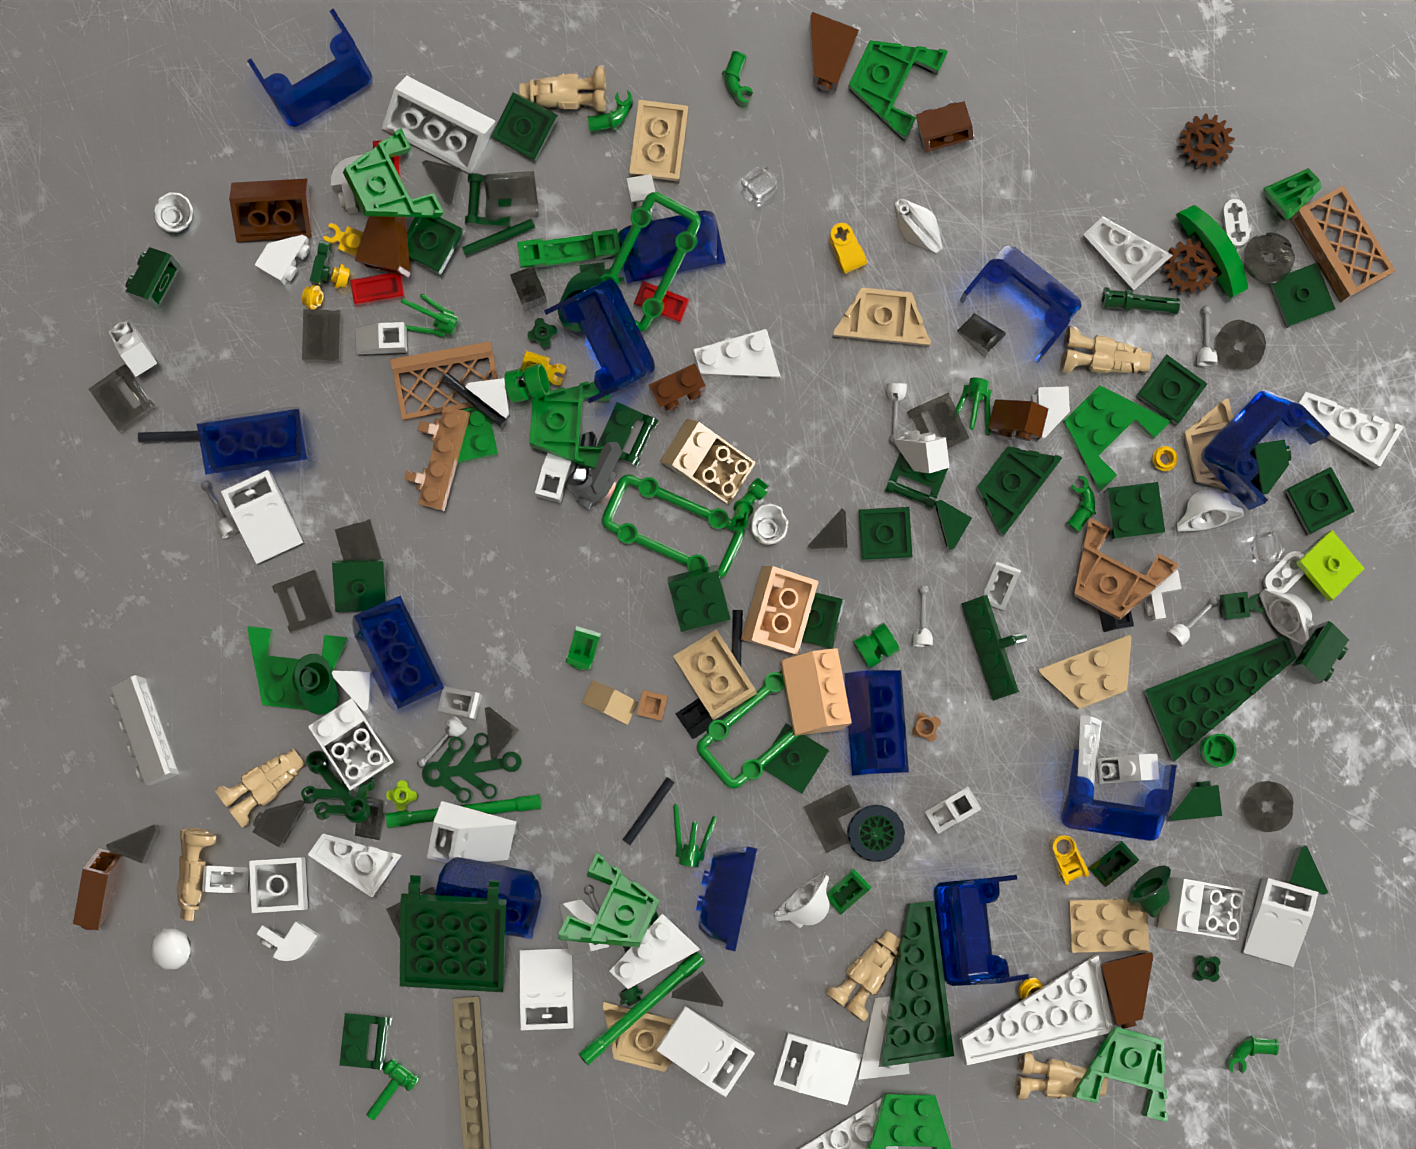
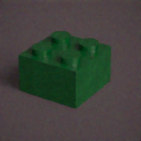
M1158 482L1107 488L1103 492L1108 527L1111 528L1109 533L1110 542L1155 537L1165 533Z
M717 564L668 577V585L681 632L731 619Z

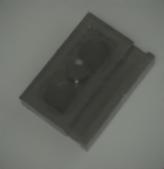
M303 309L302 360L340 362L341 311Z
M370 519L335 529L343 560L382 559Z

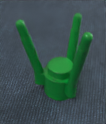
M420 294V298L440 312L435 313L406 299H401L402 304L434 318L433 326L437 327V329L405 325L407 330L434 334L444 338L445 334L452 335L459 318L454 316V312L444 308L425 294Z
M977 377L970 378L969 385H964L962 396L951 421H956L969 395L968 399L974 401L969 429L973 430L979 402H983L985 399L986 435L989 436L991 434L988 426L991 418L990 397L992 390H989L990 382L988 380Z
M674 804L675 857H679L678 864L699 867V860H704V853L717 817H712L700 849L698 845H695L697 822H692L689 844H684L682 848L679 808L677 804Z

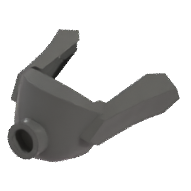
M593 431L582 435L580 446H596L597 439ZM609 442L602 448L593 475L589 474L590 468L576 463L574 471L566 480V487L578 497L576 501L578 504L590 509L593 503L601 501L610 491L616 478V473L613 469L622 454L621 447L617 442Z

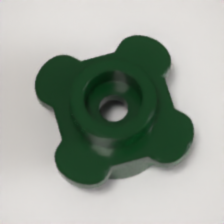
M537 318L534 322L535 326L528 332L527 336L530 341L535 340L541 347L547 348L550 346L553 335L557 334V327L545 323L543 318ZM540 331H544L545 334L541 335Z
M1202 955L1195 958L1197 966L1194 978L1198 981L1203 979H1210L1212 982L1218 981L1220 978L1218 974L1221 963L1220 959L1216 956L1212 958H1204ZM1206 966L1209 967V971L1205 970Z
M636 984L629 989L622 990L618 993L621 998L620 1004L631 1006L641 1000L640 995L643 994V989L639 990Z

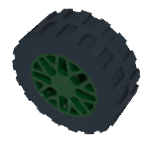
M883 805L864 807L855 813L849 822L847 830L848 842L852 850L859 857L867 861H886L898 853L904 843L905 830L903 821L889 807Z

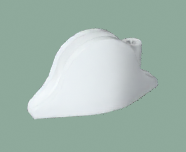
M902 198L894 203L899 229L906 241L935 254L943 249L938 223L930 210Z
M1202 490L1195 493L1189 499L1187 511L1177 523L1178 531H1198L1215 528L1243 517L1244 512L1242 508L1231 504L1229 494H1220L1213 490Z
M1263 589L1259 596L1272 625L1286 637L1302 645L1305 644L1309 639L1308 631L1315 628L1309 606L1296 595Z
M826 872L806 882L790 895L773 914L774 918L777 921L790 920L797 929L803 925H814L822 921L829 911V900L826 894L829 877Z

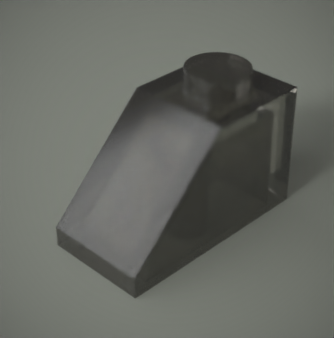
M303 800L265 809L264 813L259 812L254 819L252 825L255 828L252 832L275 846L283 848L308 804Z

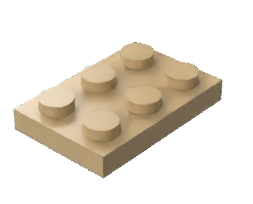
M646 100L638 101L629 176L651 174L654 179L679 182L689 106Z
M717 629L673 656L713 721L757 694Z
M1127 899L1068 901L1071 953L1149 951L1148 913L1141 912L1134 903H1128Z

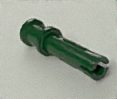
M1104 287L1101 309L1116 308L1122 309L1123 312L1137 309L1177 315L1180 309V299L1133 294L1129 289L1115 291L1110 290L1109 287Z

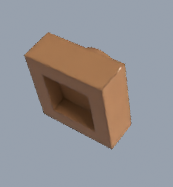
M643 690L637 715L662 721L668 696Z

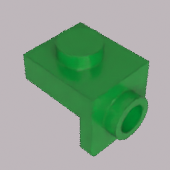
M576 626L565 662L571 664L575 669H590L595 658L601 633Z

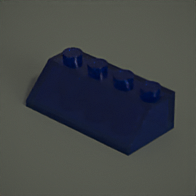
M865 670L844 673L846 696L852 722L848 726L852 776L909 772L901 670Z

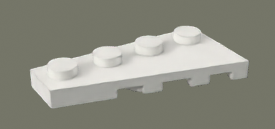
M1305 392L1291 413L1292 416L1375 469L1381 466L1404 426L1399 424L1393 425L1385 422L1384 419L1377 416L1371 417L1359 413L1360 410L1337 405V402L1309 392Z
M882 1098L799 1149H866L875 1127L873 1126ZM886 1146V1149H898V1146Z

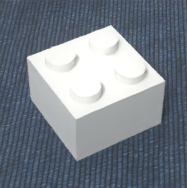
M305 857L249 861L252 913L308 909Z

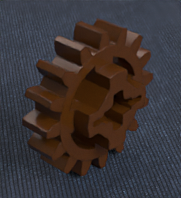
M1207 113L1203 115L1202 120L1198 116H1194L1192 119L1193 124L1188 121L1185 124L1187 130L1180 132V136L1185 138L1178 143L1179 146L1185 147L1181 155H1189L1187 163L1193 160L1196 161L1195 168H1199L1201 164H1204L1205 169L1208 170L1211 167V163L1217 168L1221 164L1220 160L1225 162L1229 158L1226 153H1231L1234 149L1229 144H1232L1235 138L1228 136L1232 128H1224L1226 120L1220 123L1217 122L1218 115H1215L1212 120L1209 119ZM1203 126H1207V127H1211V128H1209V129H1204ZM1219 134L1222 138V144L1219 142ZM1190 138L1194 141V149L1191 146ZM1208 138L1210 143L1207 145L1203 144V140ZM1209 154L1211 157H1204L1201 155Z
M1188 239L1185 246L1179 241L1176 244L1177 250L1173 247L1168 250L1169 254L1173 256L1166 261L1168 265L1162 267V271L1168 272L1164 280H1172L1173 283L1170 288L1180 287V294L1185 289L1188 290L1189 295H1193L1195 289L1202 293L1204 291L1203 285L1209 288L1212 284L1210 279L1216 278L1217 273L1212 270L1216 269L1218 265L1212 263L1213 258L1207 253V248H1201V241L1192 245L1191 239ZM1184 252L1183 260L1174 262L1176 257ZM1187 263H1190L1191 267H1195L1192 272H1190V268L1185 267ZM1206 272L1204 278L1196 282L1198 279L1197 274Z

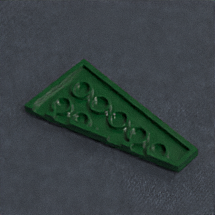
M1285 635L1144 690L1172 762H1175L1190 747L1195 745L1203 736L1214 729L1297 658L1288 637Z

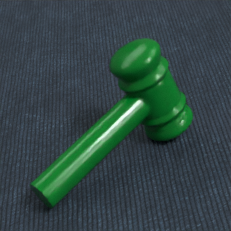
M391 1059L383 1070V1073L389 1075V1078L392 1079L366 1113L372 1120L376 1119L400 1085L405 1087L406 1091H411L418 1082L419 1077L413 1075V1072H410L401 1063H397L395 1059Z

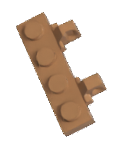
M444 406L441 419L435 418L433 424L419 421L417 431L431 434V441L434 442L428 468H423L422 474L406 470L404 480L416 483V490L421 491L418 505L445 511L470 417L469 412Z

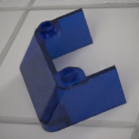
M334 8L330 10V14L340 31L330 42V50L335 60L294 85L281 73L272 74L264 79L251 58L247 60L283 121L291 129L303 128L364 91L372 84V72Z
M1005 246L984 266L963 292L959 301L964 304L983 279L994 285L1004 283L1009 277L1049 308L1044 315V324L1054 335L1036 357L1035 361L1039 363L1078 315L1082 306L1081 300L1014 246Z
M606 280L544 310L547 315L560 309L563 319L568 323L576 324L580 322L601 366L594 376L595 386L600 392L587 399L588 403L616 392L654 371V359L619 286L613 280Z
M1267 390L1253 395L1201 452V459L1204 465L1248 510L1261 506L1268 501L1250 482L1257 475L1259 468L1256 459L1250 454V451L1280 420L1286 426L1295 428L1310 445L1330 435L1302 404Z
M1069 750L1059 815L1060 821L1065 827L1145 841H1153L1161 836L1172 804L1177 765L1165 766L1162 789L1151 790L1146 795L1144 807L1094 800V785L1092 781L1086 777L1076 776L1079 750Z
M1017 874L947 881L936 885L934 900L944 979L947 984L951 986L1000 984L1029 979V974L1010 975L1007 960L1002 955H992L986 903H993L999 898V882L1017 880Z

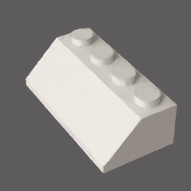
M406 76L394 88L381 129L393 134L402 128L409 143L470 174L490 139L496 121Z
M134 675L111 687L113 694L110 695L111 702L115 709L119 708L122 717L119 719V724L123 733L128 734L130 742L127 743V747L131 757H136L139 766L136 767V773L141 782L144 781L145 785H152L179 775L146 679Z

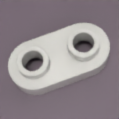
M1297 551L1286 554L1264 577V588L1278 593H1286L1304 574L1298 565L1296 570L1291 569L1290 561L1297 562L1304 554ZM1273 579L1279 580L1280 586L1278 588L1272 585Z

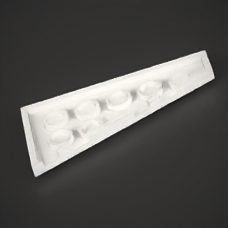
M1094 955L961 1037L959 1040L964 1065L976 1064L1108 1034L1113 1027L1099 955Z

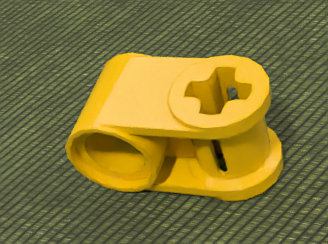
M846 223L834 225L829 235V241L843 274L867 265L866 256L852 228ZM838 231L841 234H847L844 241L841 238H835Z
M1066 835L1054 836L1050 841L1049 848L1063 884L1067 886L1074 879L1081 876L1088 877L1087 866L1074 840ZM1065 839L1069 847L1065 853L1060 854L1056 846L1058 841Z

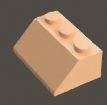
M762 566L741 640L798 655L818 581L774 566Z
M838 648L812 651L780 661L794 736L839 731L852 723Z

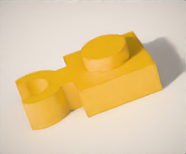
M330 223L328 225L329 229L336 231V234L332 238L324 236V241L330 242V244L340 243L338 247L340 252L356 257L363 232L349 226L346 227L345 232H342L336 224Z
M526 351L521 369L525 371L527 366L541 363L546 369L549 381L554 385H561L563 378L556 376L555 373L564 374L566 366L563 364L549 365V357Z

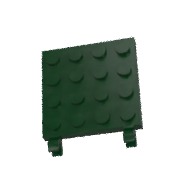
M410 875L408 894L402 893L400 899V987L503 992L507 899H499L500 880H489L487 898L420 894L421 876Z

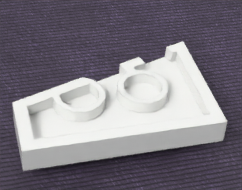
M1101 217L1083 234L1133 290L1137 289L1173 256L1105 217Z
M767 329L693 349L700 375L771 377L780 379V373Z
M1080 715L1079 751L1077 757L1078 774L1075 777L1074 787L1077 789L1078 795L1093 797L1102 721L1087 715Z
M327 834L320 836L308 854L310 858L371 899H373L402 857L400 854L386 852Z
M661 914L647 930L640 947H631L609 972L629 989L697 952L700 948L664 914Z
M890 996L874 998L858 1080L910 1074L909 1063L878 1067Z

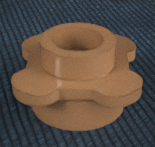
M925 713L917 714L916 727L912 729V734L915 737L922 736L927 738L928 741H934L937 738V727L941 724L940 719L936 716L933 718L928 717ZM927 724L929 728L924 729V725Z

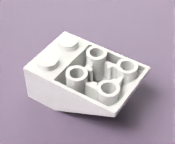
M269 470L221 491L256 564L303 543L277 483Z
M352 698L308 726L350 791L394 763Z
M441 801L433 822L427 858L450 865L508 860L516 821Z
M1169 877L1167 887L1170 900L1160 911L1158 928L1238 941L1245 889Z
M1262 878L1243 953L1294 967L1311 922L1319 892L1270 878Z
M569 949L520 950L521 1030L574 1028L572 955L569 954Z
M684 1006L656 1048L662 1055L725 1097L755 1054L745 1043Z
M787 1032L773 1078V1084L847 1105L862 1055Z

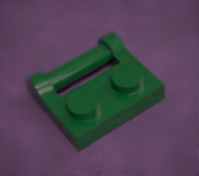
M478 173L468 174L470 190L468 215L465 216V225L509 228L511 225L514 178ZM480 184L487 185L485 217L478 216Z
M617 402L596 447H604L609 442H617L622 450L619 459L638 467L641 460L639 456L652 428L656 427L658 420ZM636 422H642L643 425L630 454L623 452Z
M900 452L885 492L890 494L895 492L923 503L926 508L932 510L948 468L932 473L914 471ZM898 477L907 479L931 489V492L927 495L897 483Z
M345 1013L339 1066L384 1070L387 1064L385 1061L388 1025H391L392 1017ZM371 1024H378L374 1060H367Z

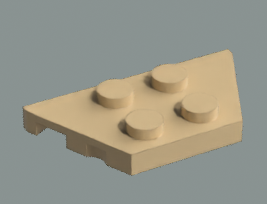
M862 287L833 332V337L929 347L931 344L911 292Z
M1227 398L1185 431L1183 435L1196 483L1248 495L1252 493L1229 398Z
M1131 635L1038 670V673L1048 680L1058 692L1069 699V702L1077 709L1125 692L1128 687Z
M604 1002L603 1009L607 1028L609 1029L631 1008ZM650 1013L644 1014L611 1044L614 1059L665 1072L673 1061L658 1052L656 1048L675 1020Z

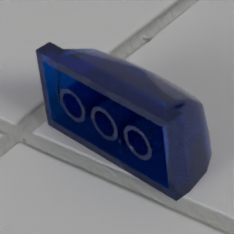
M706 210L695 211L701 221L696 233L698 242L692 251L686 253L675 275L726 265L716 216L713 212ZM681 215L653 220L646 227L641 228L623 265L627 286L642 283V281L647 282L663 278L677 250L676 237L681 232L687 230L691 222L690 220ZM632 225L619 231L620 248Z
M284 407L224 416L197 423L205 475L308 459L299 407Z
M401 595L353 616L354 636L387 705L392 710H400L444 689Z
M748 846L725 848L713 854L710 870L704 869L701 885H705L706 889L704 896L699 895L696 910L701 911L698 930L708 940L726 950L736 951L757 848Z
M454 857L444 865L438 877L435 895L487 898L489 880H500L499 899H507L506 935L532 939L542 893L539 881L531 871L461 857Z

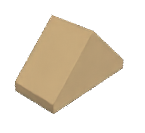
M592 680L581 703L628 725L638 701L611 687Z

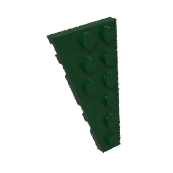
M934 901L906 904L878 1067L954 1056Z

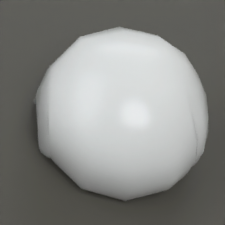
M169 192L157 200L154 208V219L159 228L164 231L178 233L186 229L192 220L193 208L188 198L182 194Z
M771 503L762 505L752 514L750 531L759 543L764 545L776 544L787 533L788 520L780 506Z
M176 928L163 929L156 934L151 945V955L154 962L166 970L179 969L186 964L191 952L187 935Z

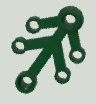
M478 733L474 737L473 745L459 764L447 767L456 752H460L464 748V741L459 737H453L449 740L448 748L438 762H429L422 770V778L428 786L438 787L442 785L453 793L461 803H468L472 799V793L467 788L459 787L448 777L460 776L480 790L486 799H493L498 792L496 786L486 783L474 773L497 769L516 772L522 765V759L516 752H507L499 759L472 763L480 751L487 747L490 742L487 734ZM479 736L486 737V743L484 745H479L477 743V738ZM454 740L461 742V747L457 750L452 748ZM509 757H514L516 760V764L512 767L506 764V760ZM433 769H437L439 771V777L437 779H432L430 777V772ZM489 786L494 788L492 796L485 794V789ZM461 791L469 793L467 800L463 801L460 799L459 794Z
M322 751L311 752L306 757L309 770L315 774H320L331 789H318L313 786H307L301 791L303 801L307 804H312L317 799L341 800L344 805H328L326 802L316 804L314 812L320 820H325L330 815L345 816L352 823H360L366 820L371 811L369 804L366 802L367 795L375 787L373 777L366 780L370 781L368 784L362 783L359 785L356 798H353L350 794L351 791L344 781L341 784L328 768L329 763L325 753Z

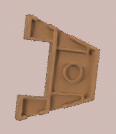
M1090 518L1074 596L1121 620L1178 569L1179 564L1158 553L1146 575L1129 568L1099 552L1111 528Z

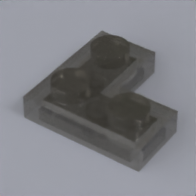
M850 784L803 807L826 853L849 842L838 818L861 807Z

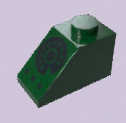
M1211 781L1195 782L1196 787L1188 788L1166 816L1167 822L1222 816L1219 785L1211 786Z

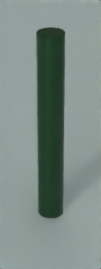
M531 218L462 247L465 256H468L535 228L534 222Z

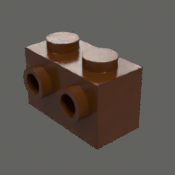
M965 101L950 103L941 108L928 109L916 114L918 130L925 153L974 139L973 126Z
M694 363L649 384V391L659 412L664 410L669 412L680 406L679 403L687 399L693 401L703 396L702 392L706 391V385Z
M995 399L988 429L997 432V437L1011 440L1012 436L1025 441H1030L1031 437L1042 438L1049 408L1033 401Z

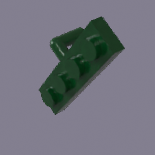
M988 595L961 603L993 701L1018 693L1019 690L1005 648L1026 642L1027 635L1025 633H1018L1001 638Z

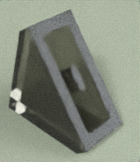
M428 160L421 162L425 172L448 209L452 210L455 206L462 178L461 168Z
M534 267L510 274L523 311L547 303L545 292Z
M975 313L957 330L984 358L1002 342L1006 335L1003 330Z
M841 508L810 542L806 549L810 552L846 550L848 547L846 511Z
M486 707L485 716L490 756L493 760L501 756L520 730L492 708Z
M367 797L366 802L370 806V815L366 820L356 823L355 836L380 841L388 801Z
M154 824L106 844V847L110 851L139 863H147L161 829L159 825Z
M703 971L672 991L671 998L723 1007L722 998Z

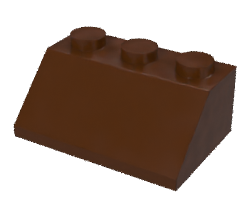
M308 178L231 183L229 201L236 242L278 240L299 235L312 238L311 199Z

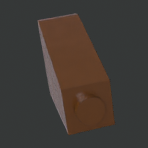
M812 12L809 27L813 83H816V86L824 91H836L857 40L859 29Z
M369 216L355 261L365 268L409 278L410 262L406 217Z
M98 848L84 866L73 924L81 926L86 930H99L106 920L123 854Z
M1147 951L1100 963L1114 1025H1121L1123 1029L1137 1026L1136 1021L1143 1019L1153 962L1152 952Z

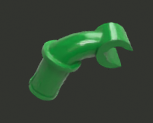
M732 51L726 70L722 71V76L730 93L735 96V102L739 106H747L750 101L744 99L742 94L751 97L754 92L750 87H741L739 84L741 80L740 73L747 56L739 51Z
M628 90V98L624 102L620 100L618 92L616 93L617 108L614 112L610 110V113L588 116L590 132L609 128L616 130V127L625 119L628 110L633 106V98Z
M1078 476V479L1084 482V488H1076L1071 484L1073 491L1081 496L1082 502H1079L1080 506L1069 521L1066 522L1077 532L1081 531V528L1092 514H1096L1094 493L1089 486L1088 479L1084 476Z
M756 478L750 484L748 492L734 503V516L731 523L733 526L736 524L735 528L737 529L747 527L749 516L753 513L755 501L757 499L761 500L768 493L765 489L769 486L760 478Z
M1251 1035L1248 1040L1238 1046L1233 1055L1227 1058L1226 1067L1233 1073V1065L1239 1062V1071L1243 1074L1247 1068L1245 1058L1248 1055H1277L1279 1051L1278 1039H1262Z

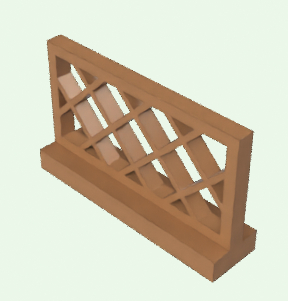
M1344 185L1314 202L1304 205L1290 218L1340 302L1347 300L1354 294L1395 272L1394 267ZM1340 194L1345 203L1343 210L1331 206L1333 197ZM1315 207L1324 209L1323 221L1315 219L1310 210ZM1330 212L1342 215L1340 226L1328 223ZM1347 217L1353 218L1357 222L1356 231L1344 228ZM1326 228L1338 231L1336 242L1327 239L1325 235ZM1343 233L1355 236L1353 248L1341 244ZM1360 238L1369 242L1371 245L1370 252L1358 249ZM1339 250L1351 253L1349 264L1341 262L1338 257ZM1356 254L1368 258L1366 269L1354 266ZM1372 261L1381 262L1386 271L1381 274L1370 271ZM1352 271L1365 274L1363 284L1356 287L1351 278Z
M491 341L390 359L402 419L441 413L443 407L450 400L456 405L446 407L455 409L474 407L468 401L467 403L460 404L453 399L454 390L449 396L437 388L442 381L443 375L449 371L454 363H460L468 368L459 381L460 383L464 381L470 370L481 377L482 381L489 380L487 377L490 373H492L493 380L498 379ZM489 357L490 369L484 377L474 370L473 366L478 359ZM474 360L470 366L464 363L465 361ZM448 365L445 371L438 366ZM435 367L443 373L435 386L423 378L428 368ZM424 369L420 375L414 372L416 370ZM410 372L418 377L410 390L401 385L399 373ZM420 380L433 388L425 400L412 392ZM402 389L408 392L404 398ZM435 390L448 398L440 408H435L427 403ZM411 394L421 401L422 405L417 412L406 414L405 401ZM425 405L431 408L429 410L421 411Z

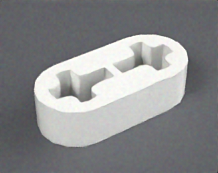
M1232 199L1222 208L1223 229L1235 248H1240L1246 244L1250 235L1247 210L1241 200ZM1232 206H1234L1236 210H1240V212L1236 215V221H1234L1233 214L1228 213V210H1230ZM1235 226H1237L1238 233L1243 234L1239 242H1237L1236 238L1231 237L1235 232Z

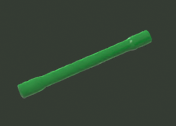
M540 794L518 796L513 799L458 806L487 814L513 811L523 812L541 809ZM439 808L386 813L387 828L434 822Z
M698 952L688 956L678 965L675 971L600 1037L594 1039L578 1053L584 1063L589 1066L605 1052L610 1044L685 978H688L705 963L702 956Z

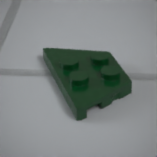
M1007 446L976 488L1001 536L1006 534L1061 461V456L1042 454L1032 450L1026 451Z

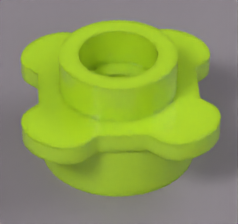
M400 780L393 790L387 791L386 797L395 803L398 811H404L411 801H416L417 793L411 791L406 781ZM401 793L404 794V797H403V798H400V797H399V795H400Z

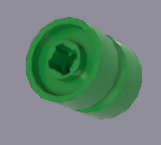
M541 363L527 366L525 371L518 368L506 371L505 373L506 391L513 403L529 400L530 395L533 398H538L550 393L548 374Z
M884 622L871 629L870 635L863 634L852 641L861 659L869 669L882 662L883 656L889 658L900 651L894 636Z
M1218 733L1203 738L1197 747L1199 760L1209 768L1229 765L1234 760L1237 751L1235 742L1231 737Z

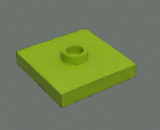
M1333 530L1327 532L1296 562L1328 602L1337 597L1365 569Z

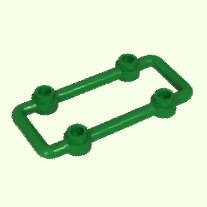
M659 192L649 193L644 199L642 206L632 211L630 216L632 226L609 272L600 277L606 288V296L600 312L637 332L647 330L653 318H657L663 312L664 303L662 300L686 253L692 251L697 245L696 233L701 223L700 217L695 211ZM654 202H657L691 222L687 230L681 232L676 237L677 250L653 297L648 298L643 303L642 311L644 315L639 322L607 305L605 301L608 295L615 292L619 287L618 275L641 228L646 227L652 221L651 208Z
M628 474L619 479L602 515V525L606 530L617 534L618 539L623 544L628 545L635 542L686 565L689 571L711 566L708 565L706 558L702 555L688 556L639 534L633 524L625 523L619 525L613 522L614 513L629 484L638 488L644 498L656 496L707 519L710 526L714 529L719 530L725 527L734 531V535L718 568L720 578L727 574L745 532L744 529L735 528L736 524L732 525V519L728 517L725 510L721 508L710 510L659 487L658 482L652 477L640 479Z
M782 670L769 673L763 680V686L756 691L757 694L744 701L726 718L714 720L708 726L707 734L697 743L699 756L728 788L736 789L746 781L758 779L763 773V767L800 736H794L792 728L760 757L747 760L741 766V773L734 779L707 749V746L713 741L720 742L724 740L729 733V728L768 694H777L784 688Z

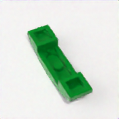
M1195 205L1178 212L1176 216L1188 235L1190 236L1195 232L1198 234L1223 273L1217 277V280L1228 297L1231 299L1248 289V282L1242 261L1235 246L1221 226L1209 214Z
M616 228L594 231L592 234L543 241L542 238L517 242L520 267L530 268L567 265L612 257L618 254L620 243Z

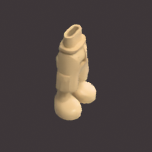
M602 65L596 66L593 75L587 78L579 79L577 73H563L554 77L536 79V83L534 80H530V83H520L519 85L520 95L543 107L577 110L580 105H589L598 112L606 111L605 68ZM579 90H594L590 94H578Z
M1068 326L1066 329L1064 347L1091 349L1092 355L1066 349L1061 358V372L1070 373L1074 367L1079 365H1088L1091 372L1103 374L1110 372H1132L1135 374L1138 371L1149 372L1151 353L1141 351V347L1136 348L1102 335H1096L1091 339L1082 335L1075 326Z
M293 748L285 755L281 753L259 767H253L242 774L241 783L229 788L221 785L214 791L227 808L247 791L252 792L245 800L229 809L239 825L244 828L249 824L248 814L251 809L257 804L263 807L267 805L293 779V775L296 776L298 774L296 771L306 764Z
M183 828L180 830L182 856L179 857L180 871L176 891H178V906L181 908L180 918L186 921L194 920V911L199 909L198 903L202 896L203 869L206 861L199 858L200 851L203 847L211 846L216 842L217 836L210 834L209 830L200 828Z
M886 930L881 939L876 938L875 942L868 947L863 955L857 958L846 971L848 979L837 988L830 987L825 994L838 1005L844 1007L852 990L857 984H860L861 988L844 1009L865 1022L868 1018V1012L865 1009L866 1000L870 994L877 995L885 984V977L894 964L895 956H898L897 950L899 949L900 939Z
M1031 1052L1021 1053L1018 1062L1019 1073L1044 1074L1047 1078L1044 1080L1017 1075L1016 1098L1018 1100H1025L1032 1091H1043L1047 1098L1063 1099L1072 1097L1087 1068L1070 1065L1066 1061L1055 1059L1042 1063L1035 1060ZM1107 1077L1103 1078L1100 1096L1106 1095Z

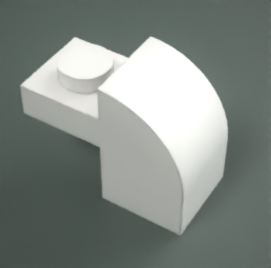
M362 155L342 160L334 168L331 175V187L334 192L343 191L338 193L341 207H346L349 214L359 211L356 198L343 171L345 167Z
M1178 569L1147 596L1148 601H1145V610L1147 616H1151L1152 621L1166 618L1162 594L1181 590Z
M967 786L928 809L925 813L939 834L982 808Z
M299 921L293 924L286 937L267 925H262L257 932V935L262 937L260 940L262 944L271 949L275 946L278 948L273 958L281 961H292L302 958L312 949L320 934Z

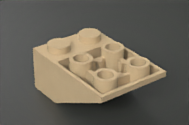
M686 419L660 460L661 463L727 505H730L756 463L703 424L690 419Z

